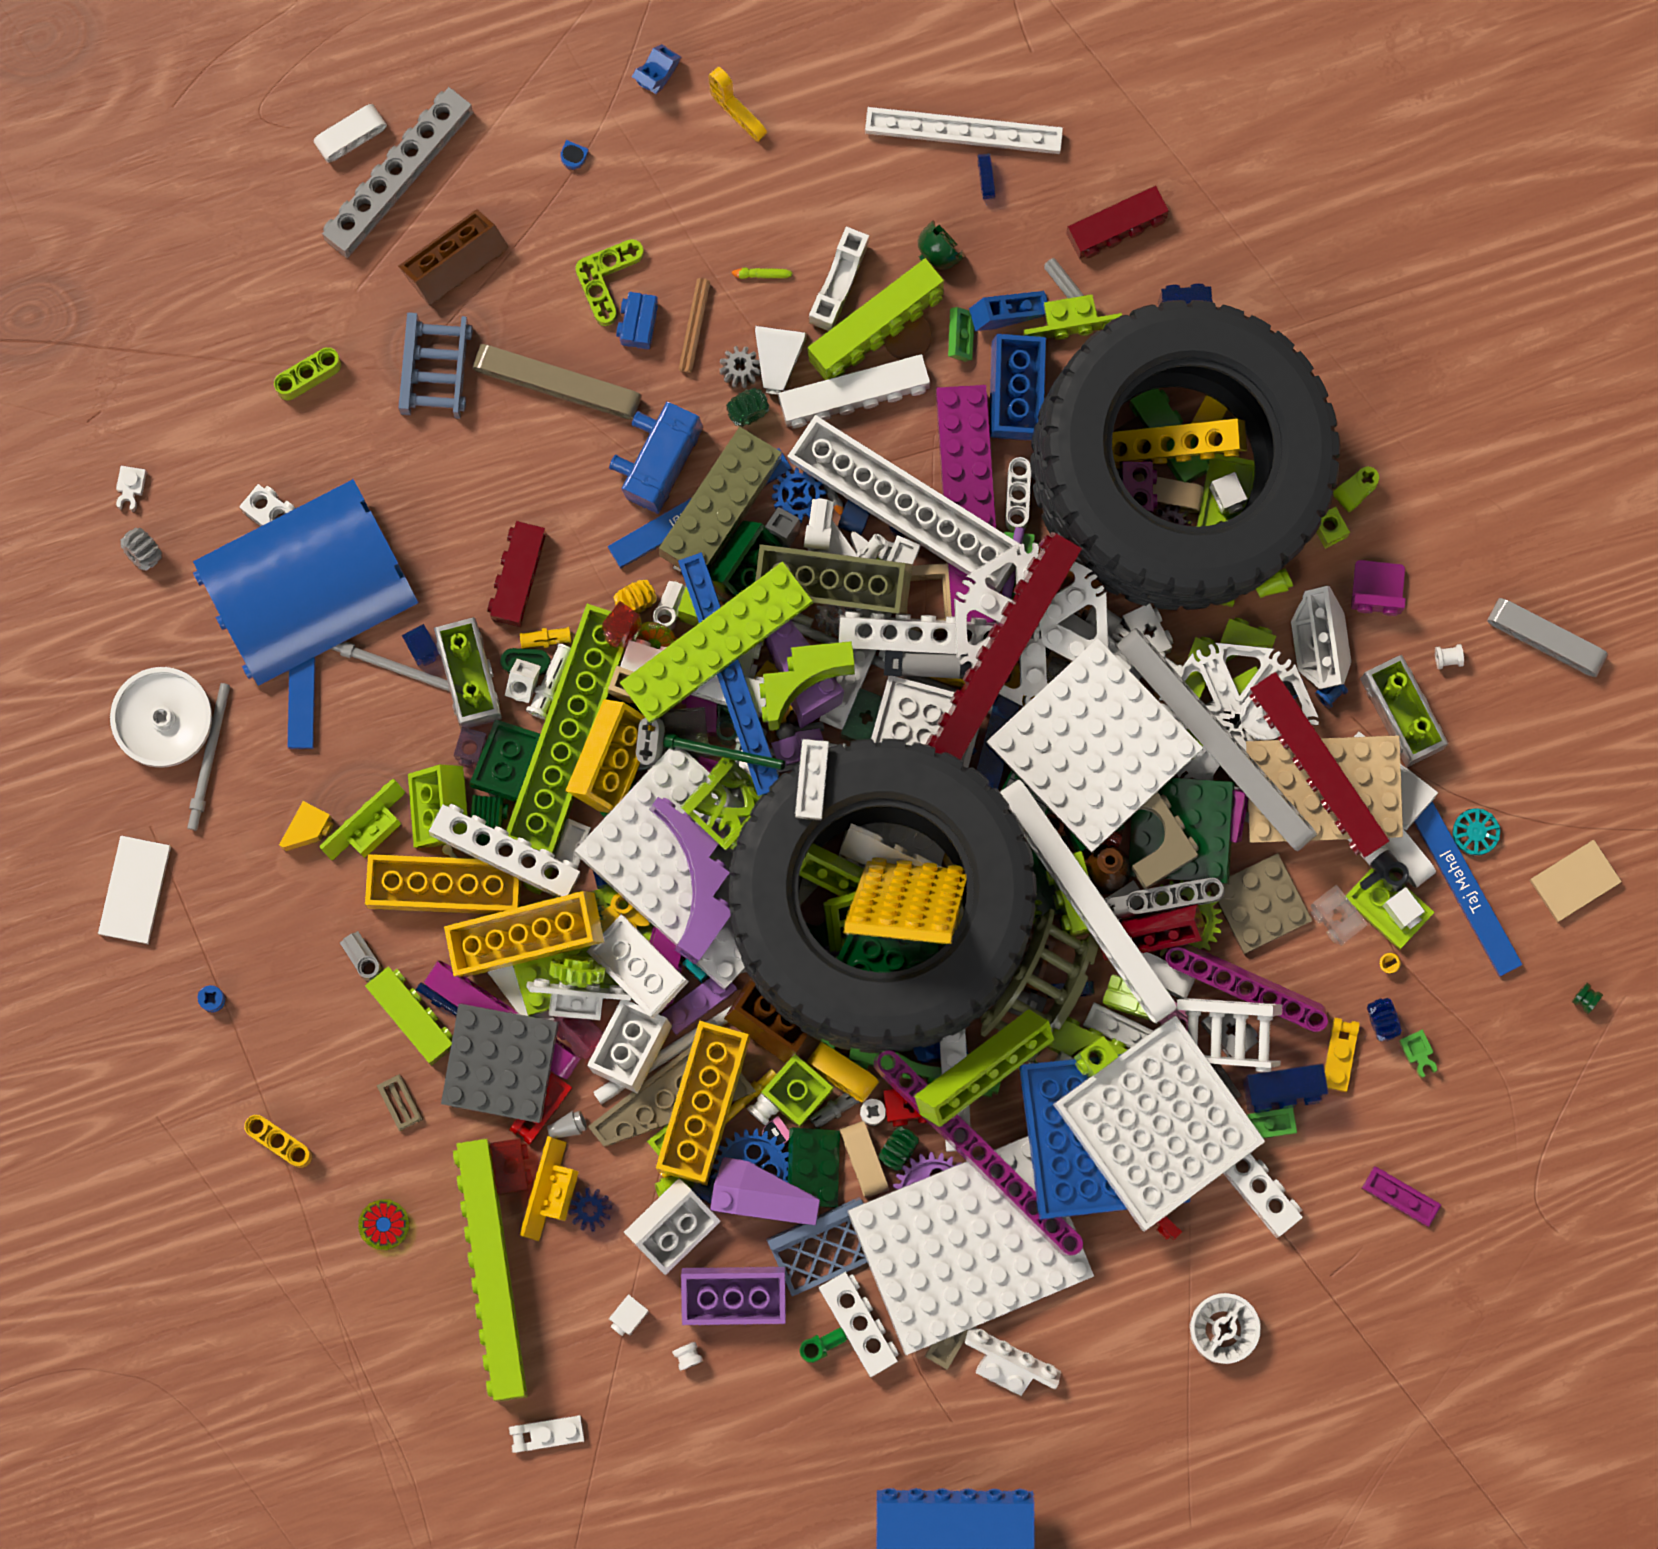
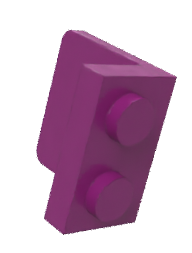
M1358 560L1354 568L1351 609L1358 610L1360 613L1383 612V615L1387 616L1401 614L1405 608V598H1403L1405 567L1402 564Z

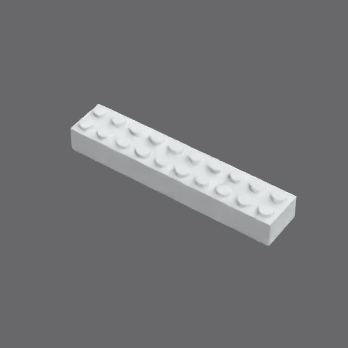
M816 415L787 456L796 467L967 575L1014 545H1017V555H1020L1018 551L1020 543ZM1007 563L992 572L985 579L986 586L999 593L1016 566L1013 563Z

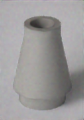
M571 1111L553 1124L548 1125L547 1129L550 1137L557 1139L581 1135L582 1131L587 1130V1125L581 1111Z

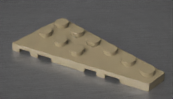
M692 1046L644 1082L638 1094L631 1092L588 1126L604 1148L669 1124ZM740 1073L732 1101L756 1092L742 1073Z

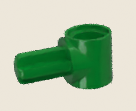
M837 1328L820 1338L816 1335L801 1344L800 1355L804 1361L815 1363L828 1356L827 1351L846 1342L847 1336L842 1328ZM812 1343L818 1347L819 1353L815 1358L805 1356L804 1348L806 1345Z

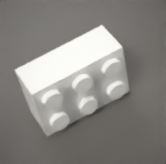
M621 1000L587 1066L594 1074L638 1094L672 1025L667 1018L659 1014L653 1019L639 1005L628 1000Z
M679 1178L624 1233L666 1275L720 1220Z

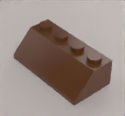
M476 209L398 267L420 296L430 305L442 299L444 294L452 288L460 286L471 274L479 272L489 261L500 257L509 246L495 224Z

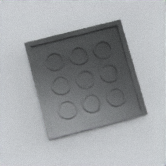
M460 1003L457 1010L441 1104L541 1123L559 1022Z

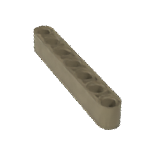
M485 344L480 345L473 365V369L481 374L628 420H633L642 398L641 394L633 390Z

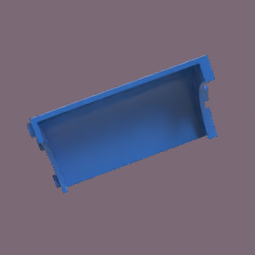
M354 479L193 561L197 569L193 574L200 586L205 585L220 614L216 619L221 629L227 628L246 663L242 666L248 679L254 678L258 686L418 604L406 577Z

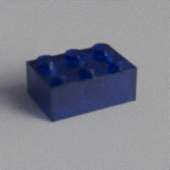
M1324 1064L1250 1074L1242 1080L1247 1110L1254 1109V1113L1270 1111L1269 1109H1272V1106L1278 1105L1279 1109L1294 1108L1295 1105H1298V1102H1304L1305 1106L1320 1104L1323 1098L1328 1095Z

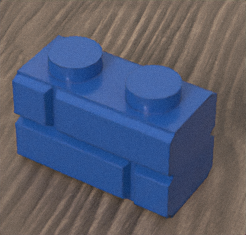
M629 292L628 298L622 300L621 313L624 314L623 323H618L616 337H620L621 345L650 349L659 303L657 296Z

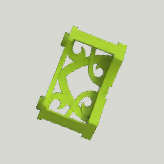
M722 758L707 776L710 782L701 783L680 807L726 850L728 847L734 849L737 846L740 831L744 823L751 817L750 812L761 797L757 795L752 777L735 762L736 760ZM723 785L732 789L739 787L744 797L745 807H724L727 797ZM712 793L716 794L718 798H713ZM693 810L711 816L707 824ZM745 817V819L740 824L739 818ZM717 818H721L718 824L719 831L725 825L730 827V832L724 839L712 830V826Z

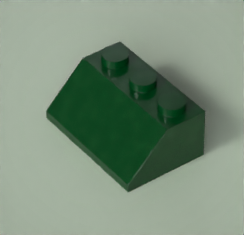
M743 520L709 570L716 593L728 601L755 582L760 545L783 547L762 523Z

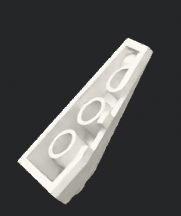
M852 823L840 852V856L845 860L865 867L867 861H871L874 857L885 858L887 863L896 864L898 860H908L912 862V865L922 866L923 863H933L913 853L911 855L907 853V850L897 844L884 843L885 840L882 837Z

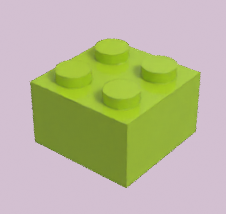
M795 1054L762 1090L761 1094L798 1128H801L809 1119V1116L832 1093L833 1087Z

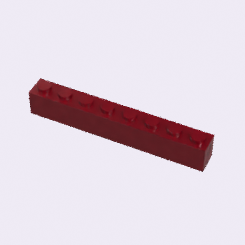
M1276 671L1251 687L1250 689L1253 693L1249 697L1257 708L1263 707L1267 713L1263 718L1271 729L1274 727L1278 729L1281 735L1277 738L1285 750L1290 748L1294 753L1295 757L1292 758V761L1298 770L1302 771L1304 769L1309 775V778L1306 779L1308 785L1314 793L1319 790L1324 798L1320 801L1328 814L1333 811L1338 819L1334 823L1342 835L1348 833L1352 839L1349 845L1356 856L1362 854L1365 858L1390 842Z

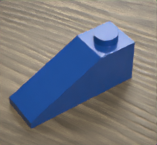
M1045 291L983 297L971 306L969 311L975 331L992 330L1044 317V302L1048 301Z

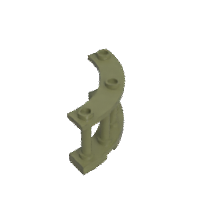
M1051 908L1043 916H1038L1034 922V933L1022 964L1018 966L1013 975V980L1000 999L981 1018V1035L985 1037L994 1027L998 1030L1006 1027L1008 1023L1001 1019L1010 1007L1022 1014L1030 1009L1048 1020L1052 1031L1054 1028L1059 1030L1071 1013L1087 982L1088 976L1084 974L1088 964H1094L1099 944L1092 934L1084 940H1078L1054 926L1052 922L1055 911ZM1049 934L1075 949L1076 954L1073 964L1044 948ZM1040 957L1067 972L1068 978L1062 989L1059 990L1032 974ZM1026 983L1054 998L1055 1003L1045 1015L1017 999ZM1045 1047L1027 1061L1030 1063L1045 1049Z

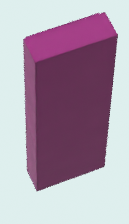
M1376 1166L1372 1168L1361 1188L1427 1227L1431 1225L1441 1207L1440 1203Z

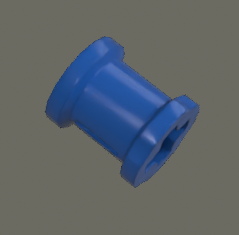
M1342 684L1325 688L1321 691L1317 690L1315 696L1326 708L1330 709L1333 707L1332 703L1342 694L1348 693V689Z

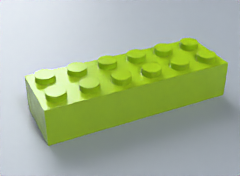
M926 258L812 343L808 347L810 363L824 380L843 376L845 369L850 365H858L863 361L864 355L867 352L879 349L884 344L883 339L889 334L892 337L899 334L904 328L902 324L909 319L912 322L916 321L922 316L925 308L929 305L931 307L937 305L943 299L944 280Z

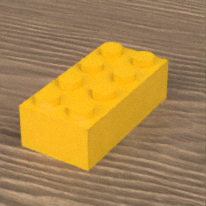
M603 699L566 792L597 811L610 813L628 794L640 765L636 757L639 724L645 716L624 702ZM649 725L648 730L654 731L655 726Z

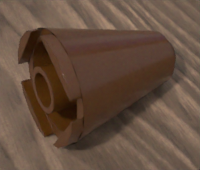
M1103 844L1092 853L1088 851L1084 856L1089 879L1100 894L1115 893L1128 883L1130 879L1129 858L1120 848L1114 845Z

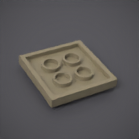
M1278 853L1230 876L1229 883H1222L1225 888V895L1217 903L1244 955L1312 922ZM1214 884L1210 886L1213 895L1217 896L1220 891L1219 885Z

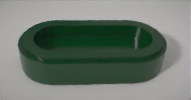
M510 648L503 652L500 659L502 668L509 674L517 659L541 666L539 676L546 674L551 664L549 655L545 651L538 649Z

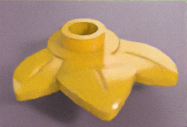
M619 893L612 898L611 906L601 912V915L606 916L605 920H600L603 927L602 932H605L621 914L636 929L637 926L649 925V921L630 903H628V907L624 910L619 908V903L626 901Z

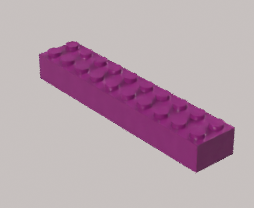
M986 385L937 387L936 408L942 495L996 528ZM947 562L951 615L955 617L954 599L962 603L965 602V599L959 598L956 593L960 592L965 595L969 592V587L962 583L963 580L970 581L972 584L975 582L971 578L966 577V573ZM977 610L969 611L966 617L967 622H971V618H984L986 623H996V620ZM967 629V636H972V632Z

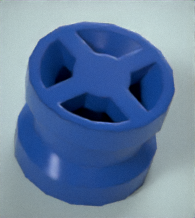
M212 985L203 987L197 997L199 1005L211 1013L220 1011L226 1001L224 993Z

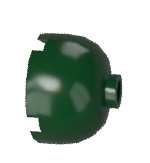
M934 220L922 230L918 237V249L921 252L918 256L919 259L922 261L926 258L937 269L946 270L952 268L965 257L962 250L958 253L954 248L958 245L943 227L940 225L936 227Z

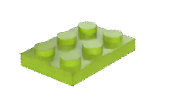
M1371 868L1343 899L1400 950L1435 912L1407 888L1423 908L1424 913L1419 916L1422 921L1413 928L1409 929L1406 926L1401 930L1383 907L1385 902L1399 892L1387 890L1382 879L1367 890H1363L1360 886V882L1374 872ZM1393 874L1389 875L1392 881H1400Z

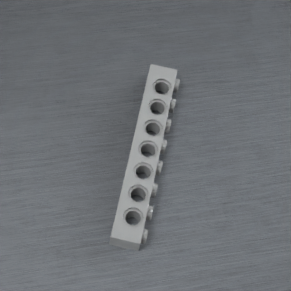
M450 87L445 92L441 91L435 97L434 105L429 110L426 109L421 113L418 118L419 122L415 127H410L404 133L402 142L397 147L393 146L386 155L387 159L382 165L378 164L375 166L370 174V179L357 187L355 196L350 202L346 201L339 209L338 216L334 220L330 219L325 224L324 232L322 233L324 240L348 258L473 114L472 105ZM441 113L450 114L446 120H439L437 118ZM425 131L434 132L431 138L426 139L422 137ZM410 149L418 150L417 155L413 157L407 156L406 153ZM393 168H402V172L400 174H390ZM380 185L387 187L383 193L378 194L374 192L375 188ZM362 204L371 205L370 209L366 212L358 210ZM347 222L355 224L351 230H344L343 226Z

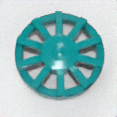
M1474 808L1464 811L1457 817L1453 825L1452 835L1457 847L1461 851L1469 855L1480 856L1487 854L1497 845L1500 839V826L1492 813ZM1475 813V822L1471 820L1468 814ZM1480 814H1483V815L1486 816V818L1482 821V823L1479 822V815H1480ZM1465 817L1469 826L1459 823L1460 820ZM1489 819L1494 824L1492 826L1485 827V824ZM1457 827L1466 829V832L1457 834ZM1495 829L1496 836L1488 834L1487 831ZM1467 837L1468 840L1462 845L1459 838ZM1485 837L1494 840L1491 846L1487 844L1484 839ZM1470 842L1474 843V851L1466 848ZM1478 842H1482L1486 849L1478 851Z

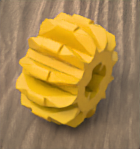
M648 580L632 582L630 585L619 590L613 597L618 612L627 617H632L645 611L657 601L655 590Z

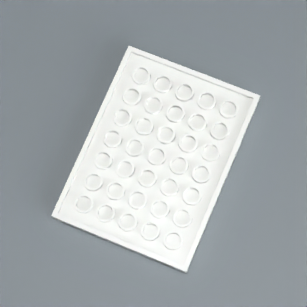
M675 748V750L668 749L574 851L582 861L676 946L684 934L690 915L692 901L691 875L686 857L677 839L664 822L654 815L649 808L657 797L661 799L667 798L676 805V810L684 814L686 812L680 806L701 783L710 782V779L707 777L710 773L684 749ZM723 786L727 797L724 807H745L737 797ZM712 793V797L717 799L718 796ZM693 810L703 821L705 818L709 820L711 817ZM745 817L739 818L740 824L745 819ZM717 818L715 821L719 823L721 818ZM725 825V827L722 829L724 832H726L725 836L722 839L727 837V835L730 832V827L728 825ZM718 844L709 858L720 860L727 866L726 870L730 872L732 856L736 847L734 849L728 847L725 850ZM730 873L713 896L715 899L721 898L725 900L728 904ZM804 877L799 890V905L818 886V884ZM731 916L704 955L696 963L723 989L744 968L734 939Z
M1024 1137L995 1149L994 1151L1035 1191L1029 1137ZM984 1154L974 1159L980 1161L983 1158ZM967 1161L847 1211L905 1355L1094 1277L1083 1248L1078 1254L1072 1256L1059 1253ZM994 1164L990 1172L994 1178L998 1179L1002 1175V1169L999 1165ZM1015 1182L1011 1183L1009 1193L1013 1197L1018 1196L1020 1186ZM1033 1200L1027 1205V1210L1031 1215H1035L1038 1212L1037 1203ZM1070 1216L1062 1217L1075 1230ZM1053 1219L1047 1220L1046 1230L1053 1233L1057 1227L1056 1222ZM1067 1237L1064 1240V1247L1068 1251L1073 1250L1075 1242L1073 1238Z

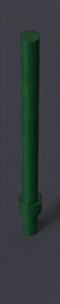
M667 733L664 735V748L673 750L680 748L778 770H784L785 768L784 760L679 738L675 734Z

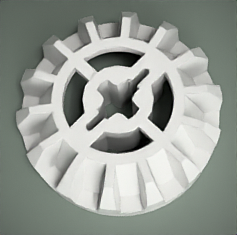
M1216 1294L1205 1299L1194 1310L1189 1324L1191 1341L1199 1354L1214 1363L1230 1364L1244 1359L1254 1350L1260 1337V1321L1255 1309L1245 1299L1234 1294ZM1228 1312L1226 1317L1219 1318L1216 1321L1210 1319L1214 1313ZM1236 1319L1239 1320L1241 1325L1240 1337L1236 1335ZM1229 1321L1228 1330H1230V1334L1225 1333L1220 1336L1221 1329L1218 1325H1223ZM1207 1322L1212 1324L1214 1337L1211 1342L1206 1335ZM1231 1338L1237 1340L1232 1346L1218 1347L1223 1341Z

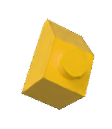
M303 801L279 846L283 850L289 851L321 841L323 835L327 837L333 827L331 822L333 818L328 813Z

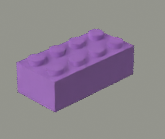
M785 1267L682 1268V1325L785 1324Z

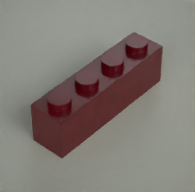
M1155 185L1069 225L1066 234L1079 259L1085 256L1086 258H1091L1106 246L1108 248L1117 246L1122 242L1121 239L1128 236L1134 238L1144 232L1143 229L1151 225L1153 228L1162 225L1168 217L1169 210Z
M516 521L515 527H510L507 541L510 542L508 551H503L500 563L504 565L502 574H497L494 588L497 589L495 598H490L487 609L492 621L521 628L547 534L544 527Z
M1198 904L1119 920L1140 953L1202 941L1205 928ZM1101 949V952H1102V954H1103L1104 960H1105V961H1108V960H1109L1108 957L1105 955V953H1104L1103 950Z

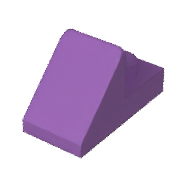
M820 728L795 732V736L773 742L772 747L776 759L784 760L785 766L800 762L802 740L823 741Z

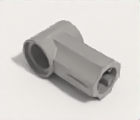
M359 931L351 933L340 942L359 975L365 981L370 982L383 971L381 964ZM367 964H375L376 969L372 974H364V967Z

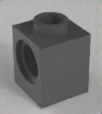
M779 507L765 526L785 548L791 546L801 531L800 519Z

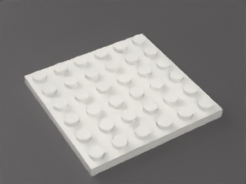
M1098 638L987 741V744L1091 853L1203 750V747Z
M1176 1016L1162 1024L1097 1074L1088 1078L1053 1104L1142 1231H1146L1265 1142Z

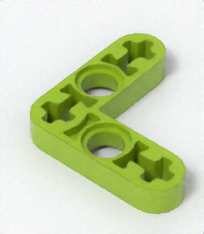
M637 240L624 241L584 257L576 264V274L595 320L602 326L613 324L617 317L615 306L602 277L641 261L644 254L643 246ZM629 247H633L634 250L639 249L636 251L635 257H632L631 254L624 255L629 252ZM621 250L622 255H624L623 262H621L620 255L617 251ZM607 255H613L617 261L615 265L608 267L603 264V258ZM584 265H587L589 268L593 267L591 269L593 280L590 282L585 272L581 273ZM593 286H599L603 289V294L598 298L590 296L589 290ZM602 302L607 312L612 311L609 313L610 318L605 319L604 316L599 317L602 314L599 304Z

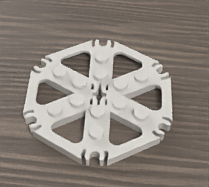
M1037 543L1032 544L1033 550L1029 554L1025 552L1024 544H1019L1018 551L1020 555H1017V545H1014L967 575L966 577L974 580V584L963 580L962 583L969 587V592L965 595L957 592L956 595L961 599H965V602L962 603L954 599L956 657L959 658L962 654L967 653V656L960 658L958 661L960 664L970 661L972 664L971 668H974L978 661L976 655L983 645L986 647L990 640V637H987L976 645H971L968 642L966 618L968 612L977 610L1000 623L1003 617L1001 615L1003 607L1008 601L1012 602L1011 599L988 588L985 583L986 577L1003 565L1013 563L1016 566L1017 585L1020 579L1024 580L1029 571L1026 568L1033 557L1037 558L1039 555ZM1074 562L1070 569L1075 575L1074 582L1056 593L1034 631L1032 638H1030L1019 657L1020 686L1016 689H1011L1003 685L999 692L1000 695L1023 706V695H1025L1024 703L1026 705L1030 702L1031 697L1036 696L1048 685L1045 647L1072 661L1097 638L1108 648L1106 592L1096 597V594L1103 591L1104 587L1100 585L1093 589L1091 581L1096 579L1097 576L1093 574L1085 579V576L1092 572V570L1077 562ZM1093 605L1096 609L1097 635L1094 639L1087 640L1058 625V623L1084 606Z
M1216 643L1219 648V653H1216L1215 647L1211 644L1209 645L1211 650L1210 656L1204 657L1199 649L1197 650V656L1200 661L1197 662L1192 653L1178 672L1184 681L1194 671H1198L1203 675L1216 705H1206L1207 708L1223 726L1230 727L1227 730L1245 751L1246 741L1260 740L1253 738L1246 731H1243L1244 727L1242 724L1239 725V728H1234L1233 723L1223 721V719L1234 718L1235 714H1240L1242 704L1253 693L1250 688L1275 671L1282 681H1290L1293 684L1302 704V711L1307 719L1310 716L1318 717L1296 665L1294 664L1293 668L1287 672L1286 668L1290 666L1291 660L1288 659L1284 665H1280L1277 662V657L1280 655L1279 651L1273 655L1272 659H1269L1270 653L1274 650L1271 648ZM1230 655L1256 657L1261 662L1260 669L1241 695H1239L1225 663L1226 658ZM1161 704L1185 729H1188L1168 705ZM1224 711H1230L1231 714H1226ZM1309 720L1311 725H1318L1319 723L1317 720ZM1203 746V750L1186 764L1177 775L1180 778L1181 774L1187 771L1188 774L1185 775V779L1193 777L1199 780H1213V775L1220 764Z

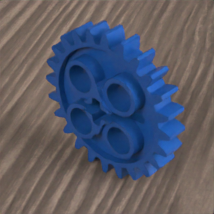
M744 1129V1137H740L735 1132V1140L733 1142L729 1138H725L728 1144L726 1148L719 1145L718 1148L722 1154L716 1155L715 1159L719 1162L718 1164H713V1169L718 1170V1172L723 1157L750 1161L757 1165L765 1156L770 1155L771 1158L759 1168L764 1170L768 1165L775 1166L778 1171V1178L788 1183L786 1177H788V1162L785 1159L788 1157L789 1152H781L785 1146L784 1143L778 1146L775 1145L777 1141L776 1136L768 1140L767 1131L760 1137L757 1129L754 1130L753 1136H749L747 1129ZM754 1145L758 1146L761 1149V1156L757 1159H750L747 1156L748 1148ZM718 1173L713 1174L711 1178L716 1179Z

